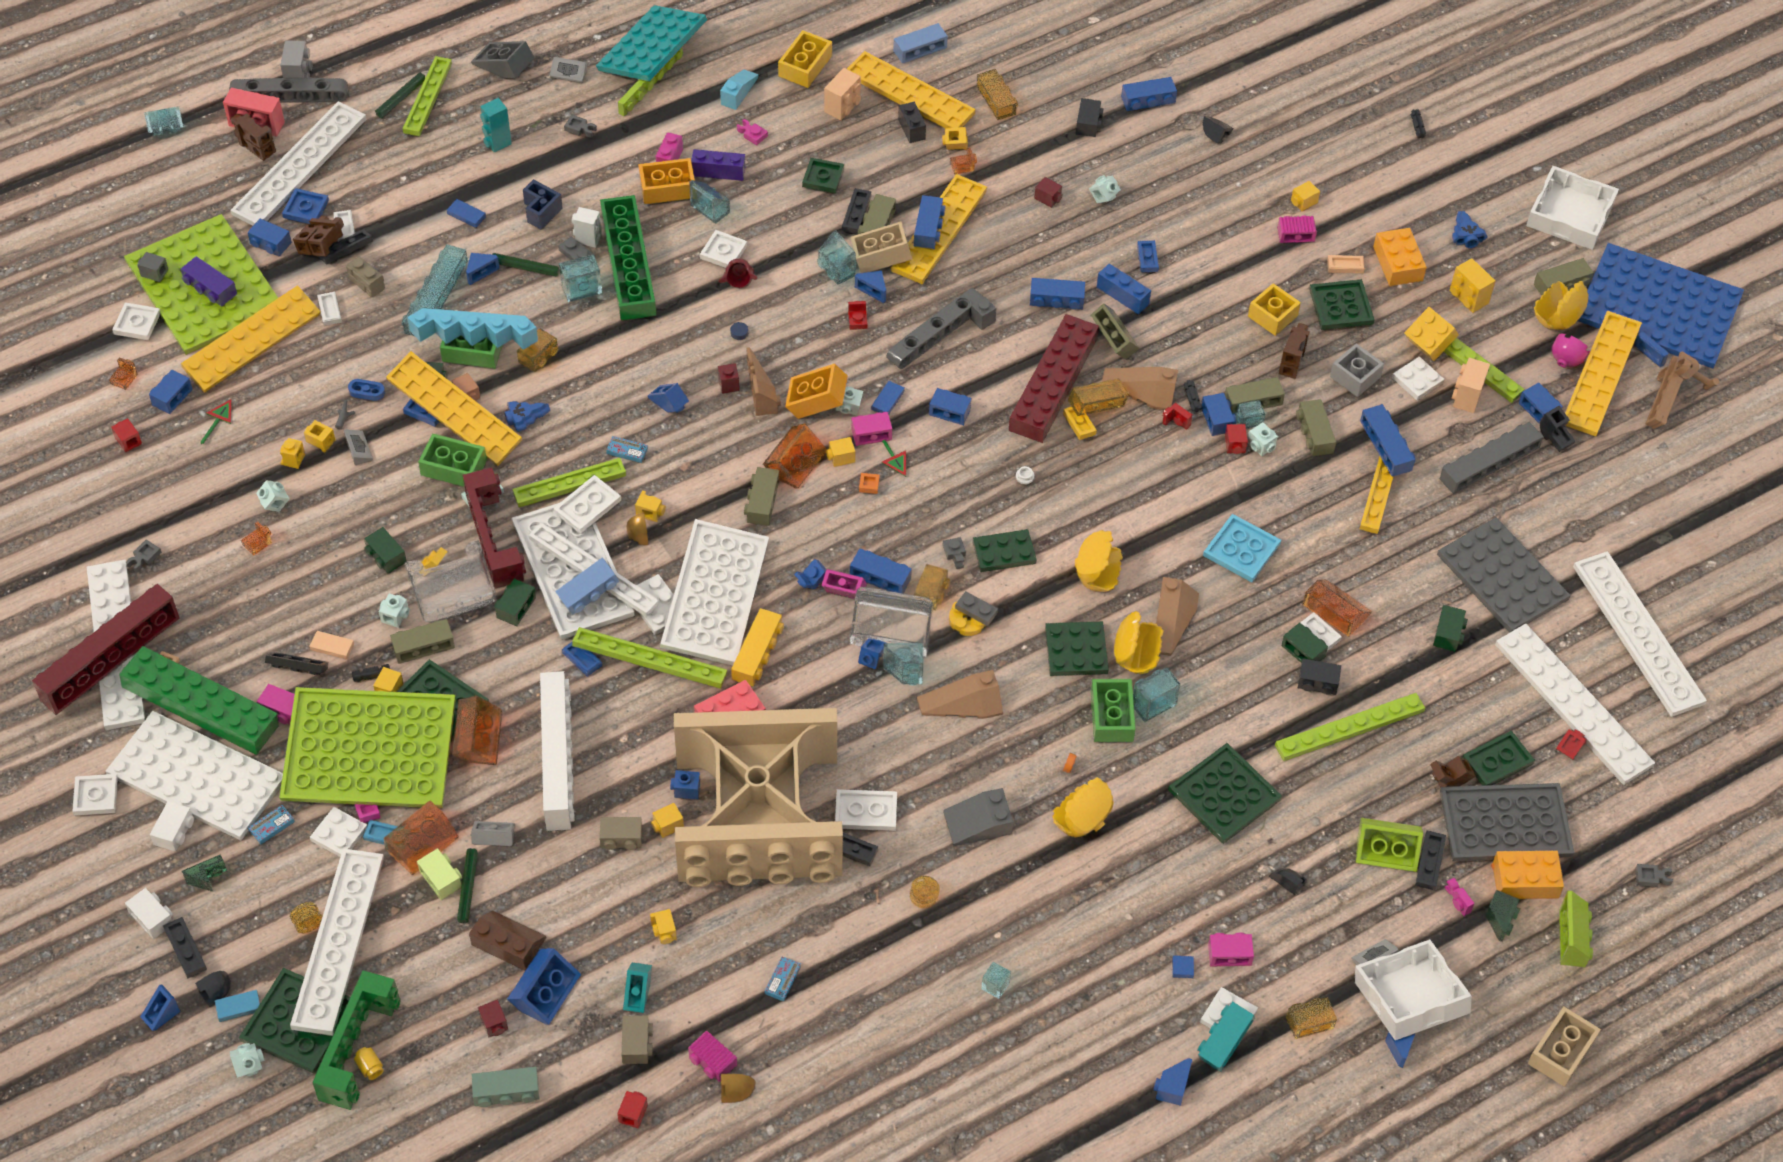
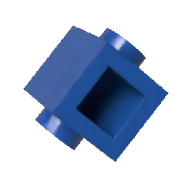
M676 770L675 778H671L670 790H674V798L699 799L700 772Z

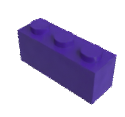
M693 149L691 164L695 177L744 180L746 169L745 154Z
M197 256L181 268L182 280L185 284L191 285L198 293L204 294L211 302H216L221 307L237 295L235 283Z

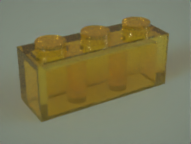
M996 69L977 74L976 86L997 121L1016 115L1017 99L1012 96L1009 86L1005 85L1002 75H999Z
M1120 379L1107 380L1072 388L1068 402L1077 416L1124 407L1129 393Z

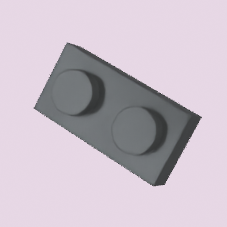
M572 236L558 245L559 251L581 269H584L596 260L595 255Z
M967 591L964 592L955 604V609L986 626L998 614V608Z

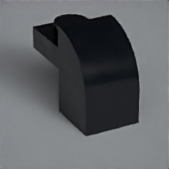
M1557 406L1545 413L1541 418L1540 430L1544 439H1550L1556 449L1561 452L1573 445L1575 439L1565 427L1570 419L1562 408Z

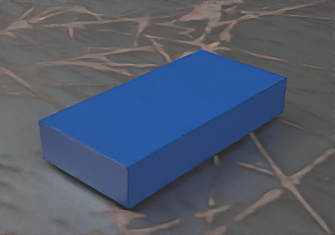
M458 199L447 209L448 215L475 228L486 217L485 212Z
M1643 331L1640 332L1634 346L1659 367L1665 365L1669 353Z
M888 381L871 405V410L880 413L888 412L889 415L905 392V387Z
M572 642L562 649V653L587 677L602 666V662L591 651L574 647Z

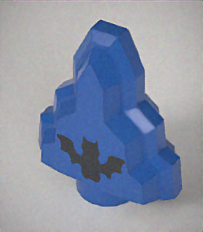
M1458 211L1456 217L1457 225L1454 226V233H1452L1453 243L1465 245L1466 248H1474L1488 238L1485 230L1481 229L1476 222H1473L1465 211Z
M507 402L509 410L505 411V417L508 426L514 425L517 432L527 429V426L533 424L537 418L543 417L550 412V407L547 403Z

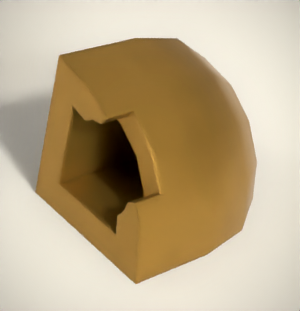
M640 513L628 520L626 525L627 534L630 540L633 539L639 542V545H648L645 515Z
M721 1074V1103L740 1102L750 1097L755 1089V1080L743 1074Z

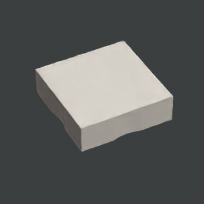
M1552 166L1544 183L1543 190L1533 205L1526 226L1593 250L1615 203L1619 189L1598 181L1585 179L1575 173Z
M1431 940L1404 948L1395 954L1382 956L1355 966V984L1394 1040L1471 1013V994L1457 975L1448 968L1445 959Z

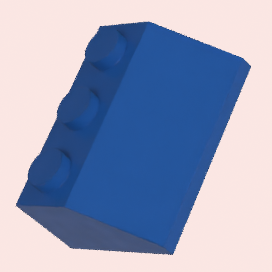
M554 948L539 949L507 1000L521 1013L549 1025L581 976V973Z

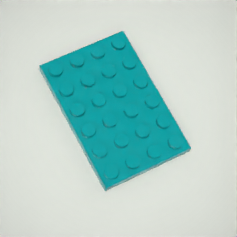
M654 5L601 59L596 67L598 71L650 81L707 21L706 15Z

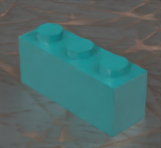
M499 98L480 106V118L483 122L482 131L485 136L483 141L486 147H490L495 153L511 145L507 107Z
M1233 1001L1230 1006L1226 1005L1220 1014L1222 1016L1219 1023L1215 1022L1209 1031L1210 1037L1207 1041L1203 1040L1197 1050L1199 1051V1059L1220 1072L1255 1020L1254 1014Z

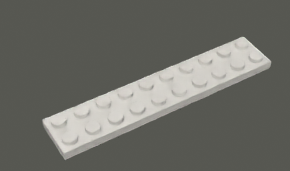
M338 101L230 210L231 215L252 226L259 218L268 221L291 197L295 188L299 189L366 121V115Z
M1607 551L1575 562L1573 568L1670 716L1673 717L1705 705L1707 702L1706 698L1609 552Z
M126 560L87 566L94 632L131 603ZM135 654L99 681L105 730L142 724L146 720L143 698L122 688L119 676Z
M1527 624L1522 625L1496 641L1495 646L1573 731L1576 729L1585 735L1586 745L1623 785L1654 767L1655 762Z
M350 849L342 850L290 1024L291 1030L333 1036L383 864V854Z

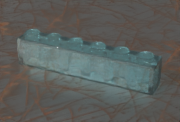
M446 244L445 248L440 251L437 262L432 265L429 276H426L423 287L418 290L415 301L410 304L407 315H404L402 318L405 334L414 336L410 332L408 316L422 308L442 309L468 262L466 249Z

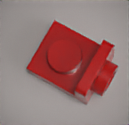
M866 301L848 302L850 330L868 329Z
M1174 403L1171 407H1167L1164 410L1162 424L1166 426L1173 420L1178 426H1182L1187 430L1191 426L1193 414L1177 403Z
M1568 729L1556 750L1574 760L1582 746L1586 744L1585 735L1576 729L1574 731Z

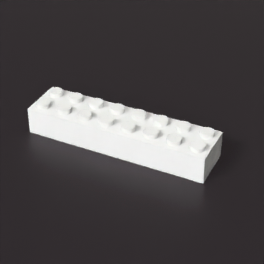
M564 671L540 673L543 811L547 831L570 830L571 822L575 821L573 809L574 792L572 787L574 786L571 753L573 752L571 740L572 725L570 720L572 717L570 706L571 691L569 679H565Z

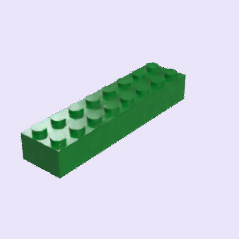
M635 195L600 199L601 215L620 320L656 316L655 297Z
M144 646L140 648L119 674L122 688L255 755L259 753L279 727L278 714Z

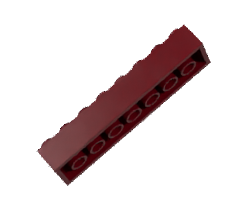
M1065 314L1010 416V432L1043 443L1098 339L1099 325Z
M157 583L152 588L146 590L138 599L133 600L129 606L118 612L107 623L102 624L98 630L84 638L80 644L70 649L67 654L53 662L49 668L39 673L32 680L40 701L55 715L59 714L138 652L142 646L147 645L180 619L173 597Z

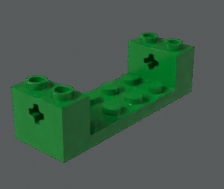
M362 971L312 1082L318 1101L351 1110L353 1104L357 1103L360 1091L358 1090L354 1074L344 1070V1063L346 1058L349 1059L352 1054L353 1042L359 1038L361 1024L367 1020L369 1010L392 1017L394 1010L399 1008L401 998L398 994L395 979Z

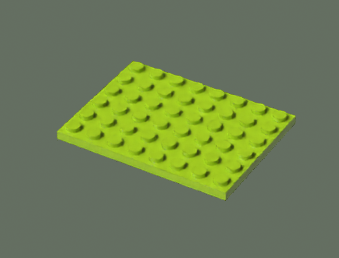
M222 214L124 256L126 263L155 308L160 309V316L185 355L209 345L278 298ZM146 252L166 258L169 270L161 282L141 277L137 264ZM197 256L235 283L237 295L221 307L216 302H211L204 294L198 293L191 285L185 284L182 280L181 268Z
M296 687L280 800L443 808L456 696L450 694Z

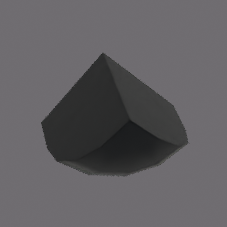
M1204 116L1202 123L1205 135L1217 144L1222 143L1225 135L1229 136L1234 129L1218 119Z
M1289 868L1277 869L1269 875L1271 879L1293 895H1296L1307 882L1305 877Z
M216 971L205 976L195 984L199 994L208 1006L212 1007L215 1005V1000L222 999L228 994L231 980L226 971Z

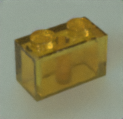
M541 328L537 330L538 341L524 350L521 347L517 350L518 362L534 372L543 367L546 361L558 351L557 338Z
M926 564L914 593V605L936 611L938 604L943 602L944 589H948L950 584L948 570Z
M1328 997L1323 999L1315 998L1305 1004H1293L1288 1008L1286 1015L1294 1039L1334 1029L1337 1021Z

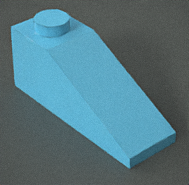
M743 69L729 78L720 90L721 105L737 110L759 75Z

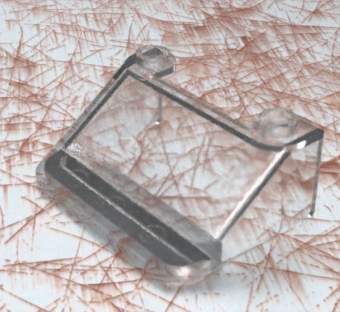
M479 540L473 541L466 546L467 557L425 570L423 564L418 560L405 563L408 581L424 621L433 623L495 602L497 598L496 591Z
M867 587L858 588L855 596L850 644L861 647L867 638L910 645L912 655L926 657L932 633L933 602L928 598Z

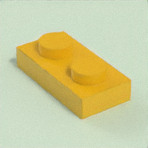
M1080 404L1063 409L1064 417L1079 440L1096 435V428Z
M441 547L437 551L433 550L428 556H425L419 564L422 567L418 573L423 577L438 566L447 551Z

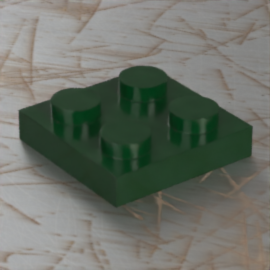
M810 158L802 181V187L836 194L844 171V164Z

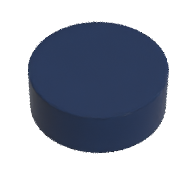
M742 322L734 323L730 328L731 337L736 340L745 339L748 336V326Z

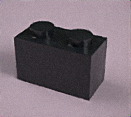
M1081 98L1076 135L1096 137L1097 130L1100 131L1102 120H1099V118H1103L1104 108H1101L1100 100Z
M915 101L898 105V121L909 143L926 140V124Z
M1302 659L1297 688L1305 691L1321 692L1326 695H1336L1342 665Z

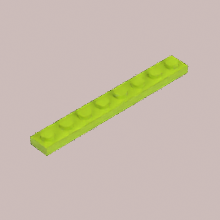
M581 627L578 628L572 641V646L720 689L727 676V669Z
M1413 693L1276 741L1275 747L1282 760L1286 761L1423 713L1425 706L1418 694Z

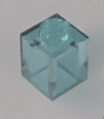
M1260 400L1238 404V410L1235 412L1236 422L1245 424L1246 429L1264 423L1265 412Z
M992 962L982 977L981 989L1000 999L1010 984L1011 971Z

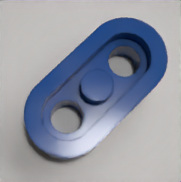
M354 379L348 384L349 394L355 398L378 401L385 396L384 386L380 382Z

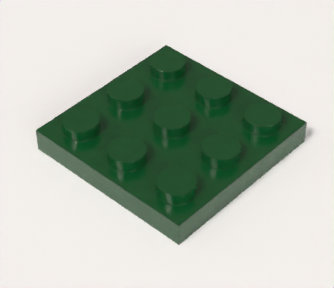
M1362 279L1310 284L1309 290L1321 330L1374 325L1375 319Z
M1103 621L1045 623L1050 676L1108 674Z

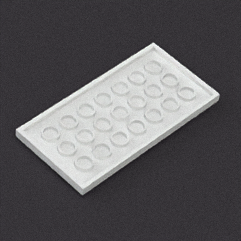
M558 504L512 518L514 528L561 640L575 636L579 627L593 630L634 616L632 607L608 591L601 594L598 600L586 605L581 612L572 615L555 591L580 573L529 539V534L540 523H543L597 560L603 557L609 567L617 572L595 522L580 534L554 513L553 508Z
M695 519L660 648L733 666L740 652L769 537Z
M154 711L150 713L105 771L106 774H117L118 781L165 804L169 801L189 807L195 819L240 841L249 831L248 827L255 823L281 788L283 773Z

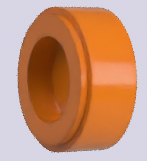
M1069 753L1063 769L1064 772L1071 773L1077 757L1075 754Z

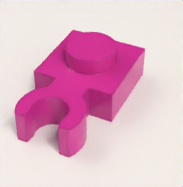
M746 119L742 120L743 126L737 124V131L744 133V138L756 146L768 136L767 130L756 123L752 126L749 125V121Z
M355 804L360 822L366 823L370 820L381 818L377 805Z
M1455 878L1448 880V885L1445 886V889L1453 896L1454 907L1463 916L1470 914L1474 902L1464 888L1459 887Z

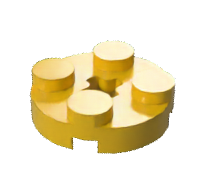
M957 602L953 603L949 613V623L952 629H956L964 636H974L986 627V625L973 618L971 620L963 618L966 614L955 609Z

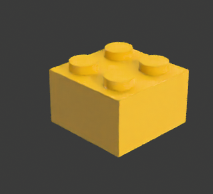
M1471 258L1455 268L1449 291L1466 308L1474 313L1489 304L1495 280Z
M1273 283L1250 303L1248 317L1276 336L1298 317L1301 302Z
M1430 307L1404 332L1407 339L1433 361L1459 336L1456 329Z

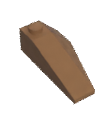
M747 347V364L756 416L778 414V406H781L780 395H776L775 387L751 348Z
M1165 367L1105 368L1102 385L1116 392L1126 393L1136 401L1139 399L1147 403V406L1151 408L1165 410L1167 407L1172 406L1178 370Z
M1163 577L1156 620V624L1164 630L1161 637L1162 648L1160 654L1172 655L1182 634L1197 612L1199 593L1180 579Z
M993 670L970 675L917 697L921 714L925 716L946 717L947 715H959L961 718L978 716L977 718L986 719L1003 715L999 685Z

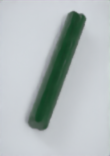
M421 72L415 75L375 110L376 116L383 118L424 82L425 75Z
M492 253V255L498 257L499 265L551 276H558L559 267L555 265Z
M468 848L466 851L457 915L459 923L466 924L469 922L478 852L475 848Z

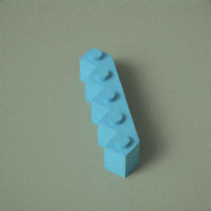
M422 308L407 317L410 332L420 342L436 333L446 344L462 335L471 346L487 337L497 348L513 339L524 350L538 341L537 328L526 316Z

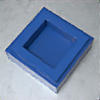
M1173 955L1172 977L1193 978L1194 956Z

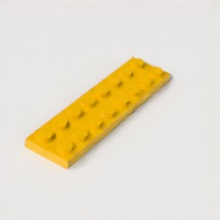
M866 51L847 68V70L861 76L862 85L900 105L915 101L921 116L943 128L963 127L975 115V109Z
M956 174L940 196V198H943V205L946 206L945 216H941L943 226L942 229L938 230V232H941L940 241L936 242L935 249L915 247L913 235L908 242L912 259L892 265L891 272L923 284L987 192V186Z
M297 285L183 361L181 367L205 393L319 316L321 311Z
M1610 311L1606 312L1565 412L1570 419L1566 425L1567 427L1597 436L1642 322Z
M412 351L386 376V379L464 441L485 447L487 459L497 467L522 441L520 435Z

